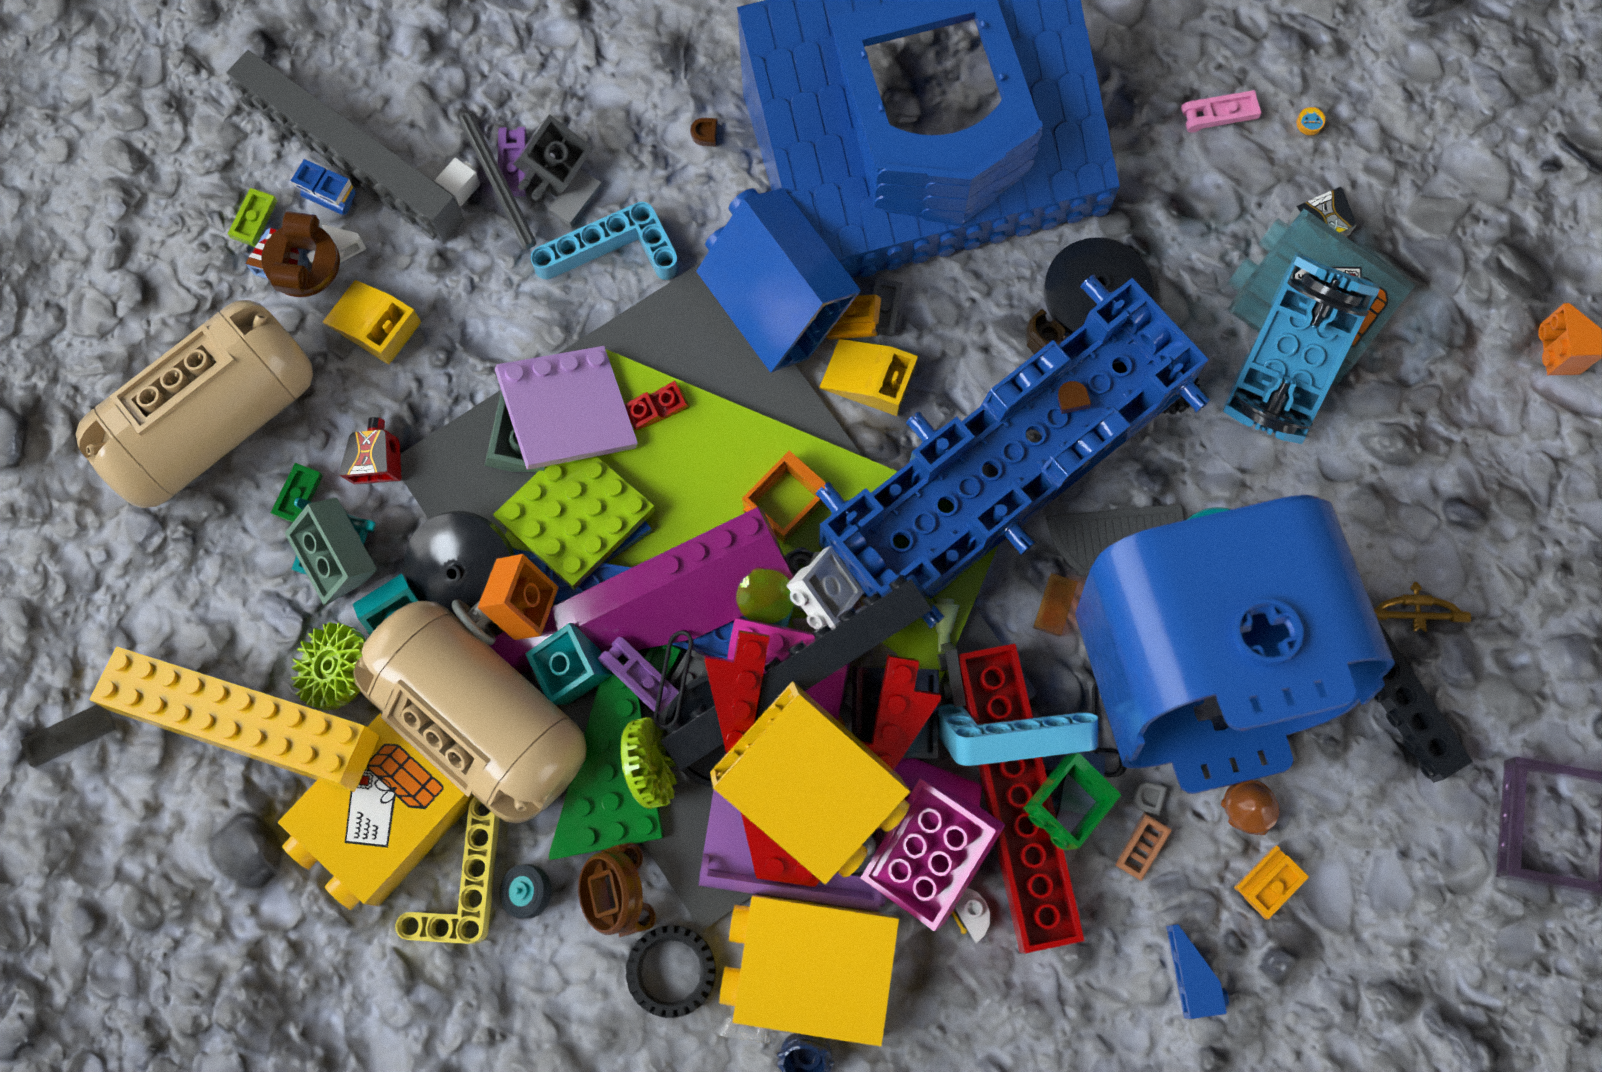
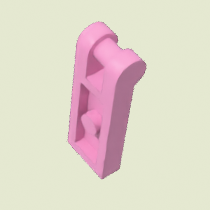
M1255 90L1189 101L1181 106L1183 115L1187 117L1186 128L1190 133L1197 132L1203 128L1259 119L1261 115ZM1203 111L1204 116L1198 117L1197 112Z

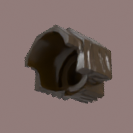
M1043 308L1029 320L1026 328L1027 347L1033 354H1036L1052 340L1059 345L1067 338L1064 336L1066 331L1063 326L1055 320L1049 322L1046 318L1047 312Z

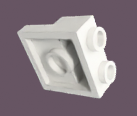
M832 546L823 549L809 566L801 568L786 585L791 592L790 599L794 604L804 609L808 615L807 622L814 629H819L825 624L832 627L838 623L839 619L837 617L852 608L864 593Z

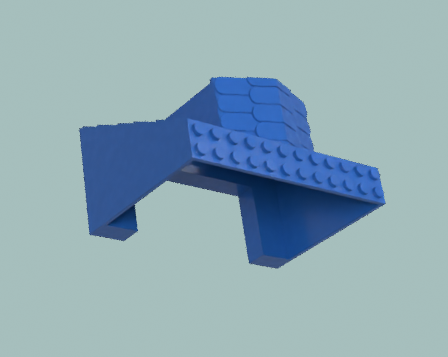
M764 0L737 7L743 96L771 189L784 188L851 278L857 276L869 277L880 270H896L903 264L911 262L915 264L922 263L928 260V258L938 255L946 257L957 250H973L979 247L980 244L988 242L993 244L999 243L1007 237L1015 235L1023 237L1034 230H1050L1061 223L1068 222L1072 224L1079 222L1084 217L1092 215L1100 217L1110 211L1120 185L1081 0ZM974 20L1002 99L998 106L977 124L950 134L921 135L889 125L885 107L882 103L864 47Z

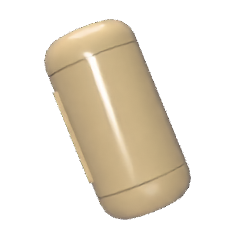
M251 300L235 301L224 307L220 313L215 314L97 405L95 409L93 408L78 424L76 431L77 445L104 482L128 503L141 508L159 506L171 499L295 401L294 399L299 398L311 384L313 378L312 364L306 353L269 310L260 303Z
M417 601L407 604L387 617L365 641L362 656L357 660L354 669L355 683L360 691L383 712L381 718L465 795L469 797L473 794L493 814L505 822L521 823L535 818L559 797L582 767L586 759L587 745L584 734L578 725L491 647L472 634L446 607L437 602Z

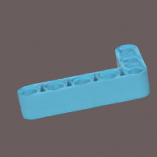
M647 202L635 203L535 248L530 257L537 276L542 279H551L639 239L659 278L670 280L676 277L679 272L676 252L653 207ZM642 216L649 217L646 221H638V218ZM617 227L624 228V230L621 232L613 231ZM593 238L600 239L597 243H589V240ZM654 238L660 239V241H659L658 243H655V244L649 243V241H650L651 239H654ZM568 249L575 250L572 254H564ZM543 260H550V263L547 265H539ZM666 260L672 262L669 266L660 265L661 262Z
M947 704L938 708L939 738L955 762L960 765L973 766L1095 750L1098 747V716L1091 713H1074L977 725L963 706L954 707L953 704Z

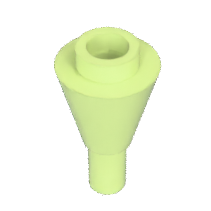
M938 598L937 604H934L940 613L945 616L939 623H935L938 633V652H941L940 644L950 642V634L952 633L960 606L954 605V599Z

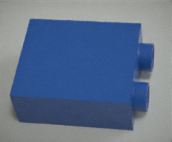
M754 188L747 189L737 195L730 203L728 209L732 216L726 226L716 230L706 240L705 246L709 252L696 272L770 373L808 360L861 290L784 188L761 194Z

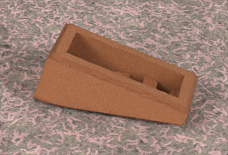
M1143 812L1115 866L1142 881L1170 835L1171 828ZM1147 825L1159 832L1157 837L1144 830ZM1142 835L1152 841V847L1139 841L1140 836ZM1134 846L1147 852L1146 858L1132 850ZM1128 856L1142 863L1140 869L1126 861Z

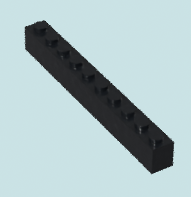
M904 574L897 577L888 584L890 589L880 595L876 591L863 600L865 605L855 611L852 607L837 617L839 622L832 627H829L828 624L823 625L812 633L815 638L806 644L801 640L787 650L789 655L781 660L776 656L765 663L754 723L792 681L802 690H808L931 611L934 604L914 574L907 578ZM715 703L708 707L705 704L698 706L689 713L690 719L684 723L679 719L678 722L665 730L667 734L663 737L661 743L680 770L688 767L724 743Z

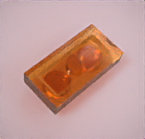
M1050 573L1034 621V629L1058 637L1062 635L1078 584L1077 581Z

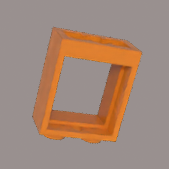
M790 450L742 498L744 513L759 507L755 503L786 472L790 473L815 496L784 529L765 513L776 538H779L783 543L824 503L817 497L816 492L821 487L825 489L824 485L826 484Z

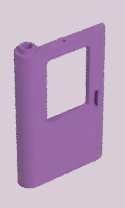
M715 789L713 790L698 886L874 912L878 911L879 906L884 907L886 896L862 880V875L851 874L844 878L837 872L826 885L819 881L816 887L757 879L741 812ZM880 827L875 832L876 849L874 854L888 833Z

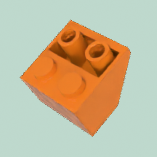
M1563 303L1540 324L1538 334L1543 343L1542 362L1546 366L1547 376L1581 375L1602 358V329L1570 303Z

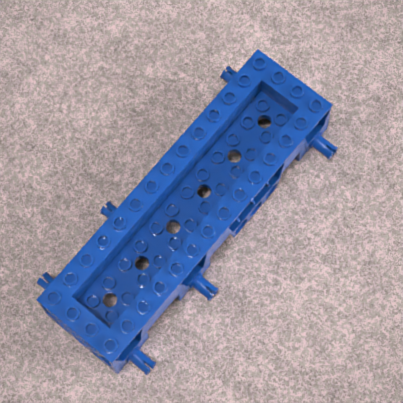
M1093 274L1089 277L1090 280L1087 278L1080 286L1097 304L1096 307L1089 311L1083 326L1059 345L1052 340L989 390L981 406L961 421L956 416L944 427L935 430L920 411L915 413V418L911 416L906 425L914 431L922 443L912 451L910 462L870 493L865 488L854 498L845 501L830 482L824 485L825 489L821 487L816 492V495L832 513L830 517L820 524L819 545L822 549L832 546L864 591L862 594L864 599L876 591L880 595L890 589L888 584L903 574L906 578L914 574L929 598L932 599L1006 538L1019 551L1020 555L1029 550L1035 544V541L1026 534L1021 526L1180 397H1183L1196 413L1201 408H1204L1210 402V399L1194 384V381L1209 359L1133 278L1114 292H1109ZM1117 361L1123 362L1127 367V371L1125 373H1117L1114 371L1112 364ZM1069 381L1083 384L1089 396L1090 408L1061 414L1058 403L1060 387ZM1037 430L1041 434L1042 439L1039 442H1031L1027 439L1026 432ZM988 464L994 465L998 470V474L995 477L985 476L982 472L983 466ZM950 500L954 505V510L949 513L940 511L938 508L939 501ZM898 535H904L908 538L910 544L904 549H899L893 544V539ZM933 605L932 610L921 618L931 629L936 626L935 623H939L945 616Z

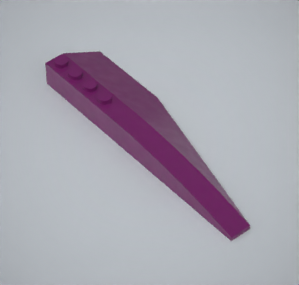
M756 507L555 605L550 610L541 636L514 640L506 632L495 636L494 644L488 646L516 671L524 674L533 671L525 653L568 623H573L602 653L604 651L608 652L612 648V642L617 637L626 640L636 651L667 645L670 637L681 630L688 631L692 638L696 639L734 621L735 618L742 617L790 594L791 592L786 585L794 575L764 510ZM679 635L673 640V643L688 641V637L686 635Z

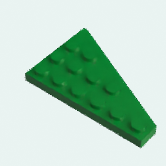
M612 671V676L601 682L598 686L584 733L587 745L586 759L569 784L549 851V860L606 850L620 844H637L664 838L659 807L647 809L640 805L632 795L623 773L621 760L623 731L630 721L642 719L644 716L641 699Z

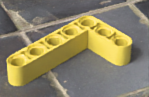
M476 797L472 798L468 808L457 915L419 912L404 913L397 919L395 925L396 932L402 939L478 944L487 937L500 818L491 811L486 816H480L478 808L481 802ZM481 831H486L488 833V841L485 845L478 847L475 843L476 835ZM482 860L485 864V871L481 876L475 877L472 873V867L477 861ZM479 891L482 895V901L479 906L473 908L469 903V897L473 892ZM415 918L418 921L419 927L416 933L410 935L406 930V925L410 919ZM441 920L447 921L449 925L448 932L443 937H440L436 932V926ZM475 921L479 926V932L476 937L470 939L466 934V927L470 922Z

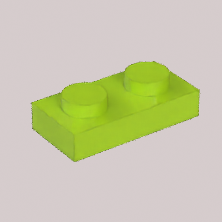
M250 188L228 231L229 237L256 247L278 202L276 197Z

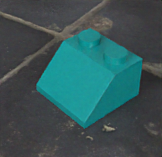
M401 573L352 605L358 620L369 635H371L396 610L407 604L417 602L419 599L411 589L407 579Z
M568 623L525 653L545 696L556 705H569L612 676L611 671L605 668L598 660V657L602 654L601 650L573 623Z

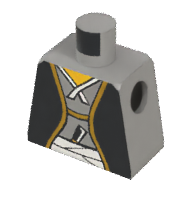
M1341 186L1296 206L1290 215L1289 220L1313 249L1319 250L1331 245L1335 254L1340 256L1352 248L1346 237L1356 227V221Z

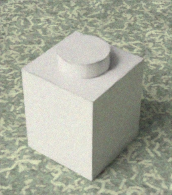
M454 158L434 180L437 185L454 196L459 207L481 185L477 177L478 171L467 161L462 163L457 158Z

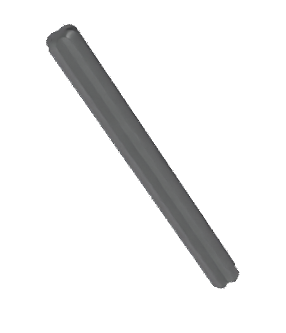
M466 113L462 115L459 119L522 247L526 250L536 245L535 237L473 114Z

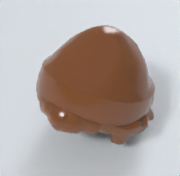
M1251 780L1231 785L1225 792L1224 799L1221 800V806L1225 808V813L1229 817L1228 823L1248 834H1267L1276 824L1279 817V805L1274 793L1264 783Z

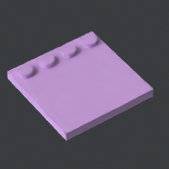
M604 346L496 364L495 372L527 470L636 448L638 442Z

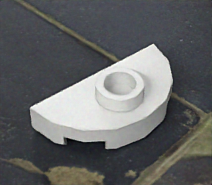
M967 887L954 909L976 944L985 936L990 925V911L986 901L980 894Z

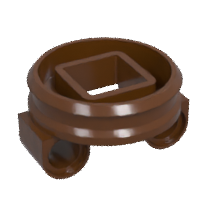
M286 211L283 217L282 228L274 232L264 245L261 256L262 268L277 292H282L292 297L312 296L326 289L337 276L340 267L338 248L330 235L319 227L320 220L315 214ZM292 248L315 251L311 272L303 265L288 264Z
M634 843L616 845L593 854L581 870L578 894L582 912L588 923L603 935L618 933L619 938L649 930L655 924L656 914L653 907L648 903H643L642 884L637 871L642 865L643 854L641 849ZM610 877L616 908L613 909L610 906L605 878Z

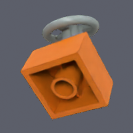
M523 554L496 559L480 601L470 608L463 601L456 599L452 602V609L468 630L487 645L495 643V636L487 626V623L490 624L492 621L514 640L538 637L542 635L559 587Z

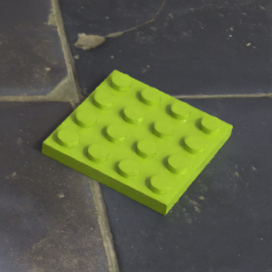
M595 456L545 466L544 471L539 470L493 516L496 521L575 590L656 509L650 501Z

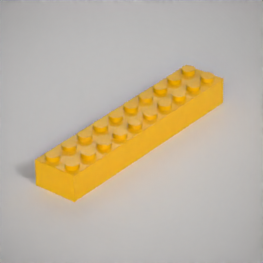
M117 646L89 699L108 711L352 792L356 791L380 737L365 725Z

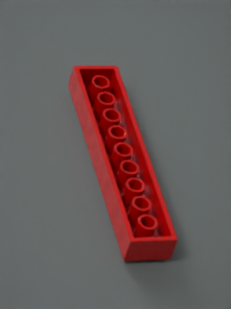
M1016 643L958 655L966 702L964 707L977 725L1033 718ZM1042 757L978 765L988 813L1005 824V827L995 841L1019 953L1026 954L1085 941L1064 850L1058 848L1051 841V835L1047 831L1033 824L1029 819V814L1023 809L1047 780ZM1050 794L1042 806L1056 819Z

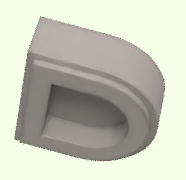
M1152 782L1140 784L1135 788L1132 795L1135 807L1142 812L1158 817L1167 788Z

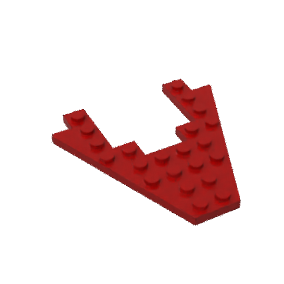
M739 630L733 660L705 655L704 661L726 753L733 748L754 724L770 639L769 635ZM888 655L871 743L861 742L894 770L940 702L941 695L935 692L914 689L919 667L918 659ZM741 813L757 879L812 887L817 886L820 880Z

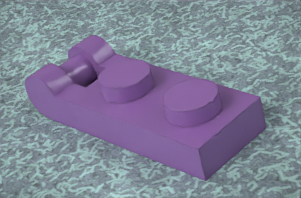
M499 127L498 166L513 196H526V189L521 191L517 188L525 173L513 165L527 143L526 127H517V130ZM517 140V143H508L509 141Z
M617 637L612 642V648L608 652L604 651L598 657V660L605 668L611 670L654 712L661 674L626 640ZM621 655L628 659L624 665L617 660ZM666 679L659 714L679 692Z

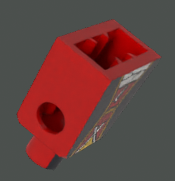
M371 417L368 419L367 431L352 432L349 435L339 476L354 485L401 481L400 442L397 437L384 430V419Z

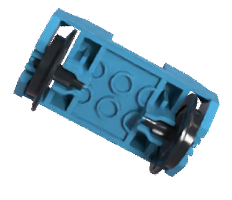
M1296 252L1271 301V309L1250 353L1246 354L1223 405V412L1246 426L1251 427L1253 424H1256V430L1260 428L1262 431H1267L1269 435L1273 432L1275 437L1280 440L1303 444L1309 428L1312 427V422L1365 316L1368 315V310L1380 290L1378 284L1364 278L1352 276ZM1301 269L1307 271L1302 279L1292 278Z

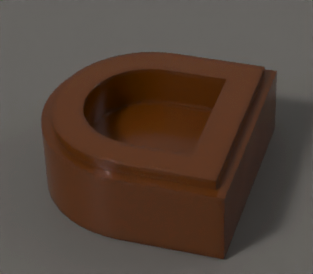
M699 118L695 120L690 127L692 140L700 146L716 147L718 119Z
M1069 381L1060 387L1058 403L1061 414L1090 408L1089 396L1083 384Z

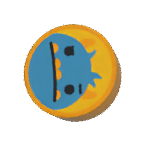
M1315 107L1303 109L1296 120L1297 128L1305 135L1319 133L1325 124L1323 112Z

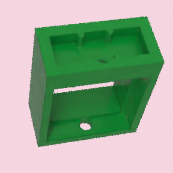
M1078 752L1066 756L1023 809L1029 814V819L1033 824L1043 828L1051 835V841L1058 848L1067 851L1080 848L1121 794ZM1066 774L1072 777L1096 801L1071 833L1042 806Z

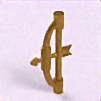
M1416 581L1410 587L1414 594H1403L1399 597L1384 600L1374 609L1378 620H1387V618L1413 619L1414 632L1418 629L1427 632L1425 619L1450 620L1451 622L1463 623L1471 621V613L1469 611H1462L1455 604L1432 597V595H1419L1422 587ZM1397 604L1415 606V612L1387 611L1385 608ZM1437 605L1450 609L1451 612H1421V606Z

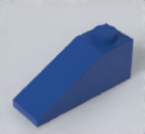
M1179 924L1166 926L1184 1019L1227 1014L1226 1007L1229 1006L1228 993L1225 988H1222L1217 976Z

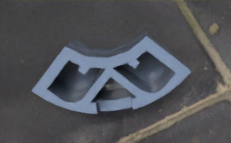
M1088 751L1079 752L1104 777L1105 756ZM1068 774L1061 781L1058 798L1052 800L1056 820L1071 833L1096 802Z

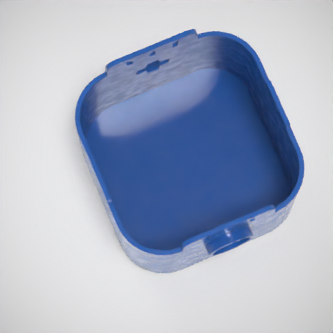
M1295 495L1147 529L1121 539L1102 551L1096 558L1095 563L1090 568L1075 612L1122 765L1126 768H1149L1171 763L1180 788L1189 794H1197L1286 772L1293 764V756L1286 735L1329 722L1347 713L1359 702L1361 705L1368 704L1385 686L1382 678L1394 665L1393 657L1334 507L1328 500L1313 495ZM1216 696L1228 728L1216 731L1211 720L1198 721L1194 714V708L1204 704L1205 698ZM1263 751L1268 765L1262 766L1258 752ZM1235 758L1239 772H1233L1229 759ZM1207 765L1210 779L1205 780L1201 766Z

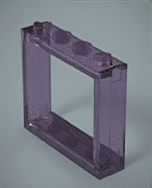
M1520 757L1504 760L1496 877L1602 896V820L1598 882L1521 869L1527 771L1601 784L1602 772Z

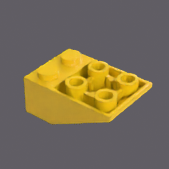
M354 280L323 320V324L390 365L421 324V320L414 309L392 295Z
M839 339L819 388L897 416L916 369L918 356L891 346Z

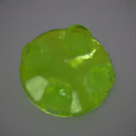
M761 567L753 569L738 586L736 601L739 610L746 618L753 621L772 624L784 619L794 606L790 599L791 592L786 586L790 580L784 574L775 570Z

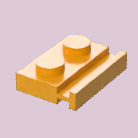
M876 294L857 296L826 338L833 340L877 336L876 325L879 323L881 298Z
M1275 845L1234 888L1267 920L1292 896L1309 876L1288 855H1285L1278 845Z

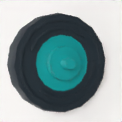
M521 864L511 868L503 877L500 885V900L506 912L518 919H530L540 915L548 906L551 898L552 885L549 876L542 868L533 864Z

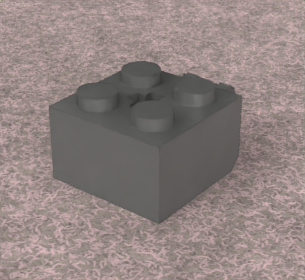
M549 114L540 123L513 163L514 166L525 173L517 188L523 191V189L527 188L532 178L539 184L532 193V199L537 201L545 189L554 196H559L567 188L593 147ZM550 153H553L555 158H552Z

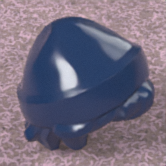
M799 1033L791 1034L784 1040L780 1052L777 1054L779 1058L777 1066L782 1072H830L834 1066L831 1048L823 1037Z

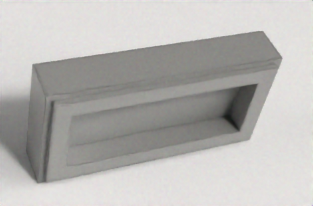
M579 169L567 188L548 209L549 213L572 227L602 188V183Z

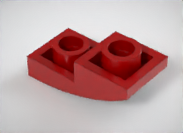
M675 380L652 394L645 392L624 404L635 430L650 426L690 407L679 384Z

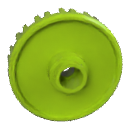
M328 622V624H322L324 630L314 628L313 633L308 634L312 638L310 642L301 641L303 648H298L297 651L303 653L301 660L293 658V662L297 664L292 666V669L298 672V676L291 677V680L295 681L293 687L300 689L295 694L300 696L301 701L307 702L306 705L321 710H336L351 702L360 692L355 683L354 669L357 660L362 656V649L366 639L361 632L353 627L338 622L337 624Z
M652 717L630 721L625 727L621 739L622 769L626 782L636 801L647 809L669 805V799H673L675 793L672 786L677 784L676 774H673L670 769L675 767L676 763L670 755H665L667 750L661 743L664 730L659 729L655 725Z

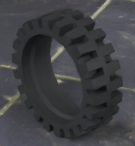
M677 925L655 928L644 934L635 943L628 955L626 982L629 992L638 1005L655 1016L677 1018L690 1014L707 1000L713 989L716 978L714 955L707 942L698 933L689 928ZM670 940L683 942L692 948L699 958L701 967L700 980L693 993L684 1000L673 1003L660 1001L652 996L644 986L641 974L643 960L648 952L659 943Z

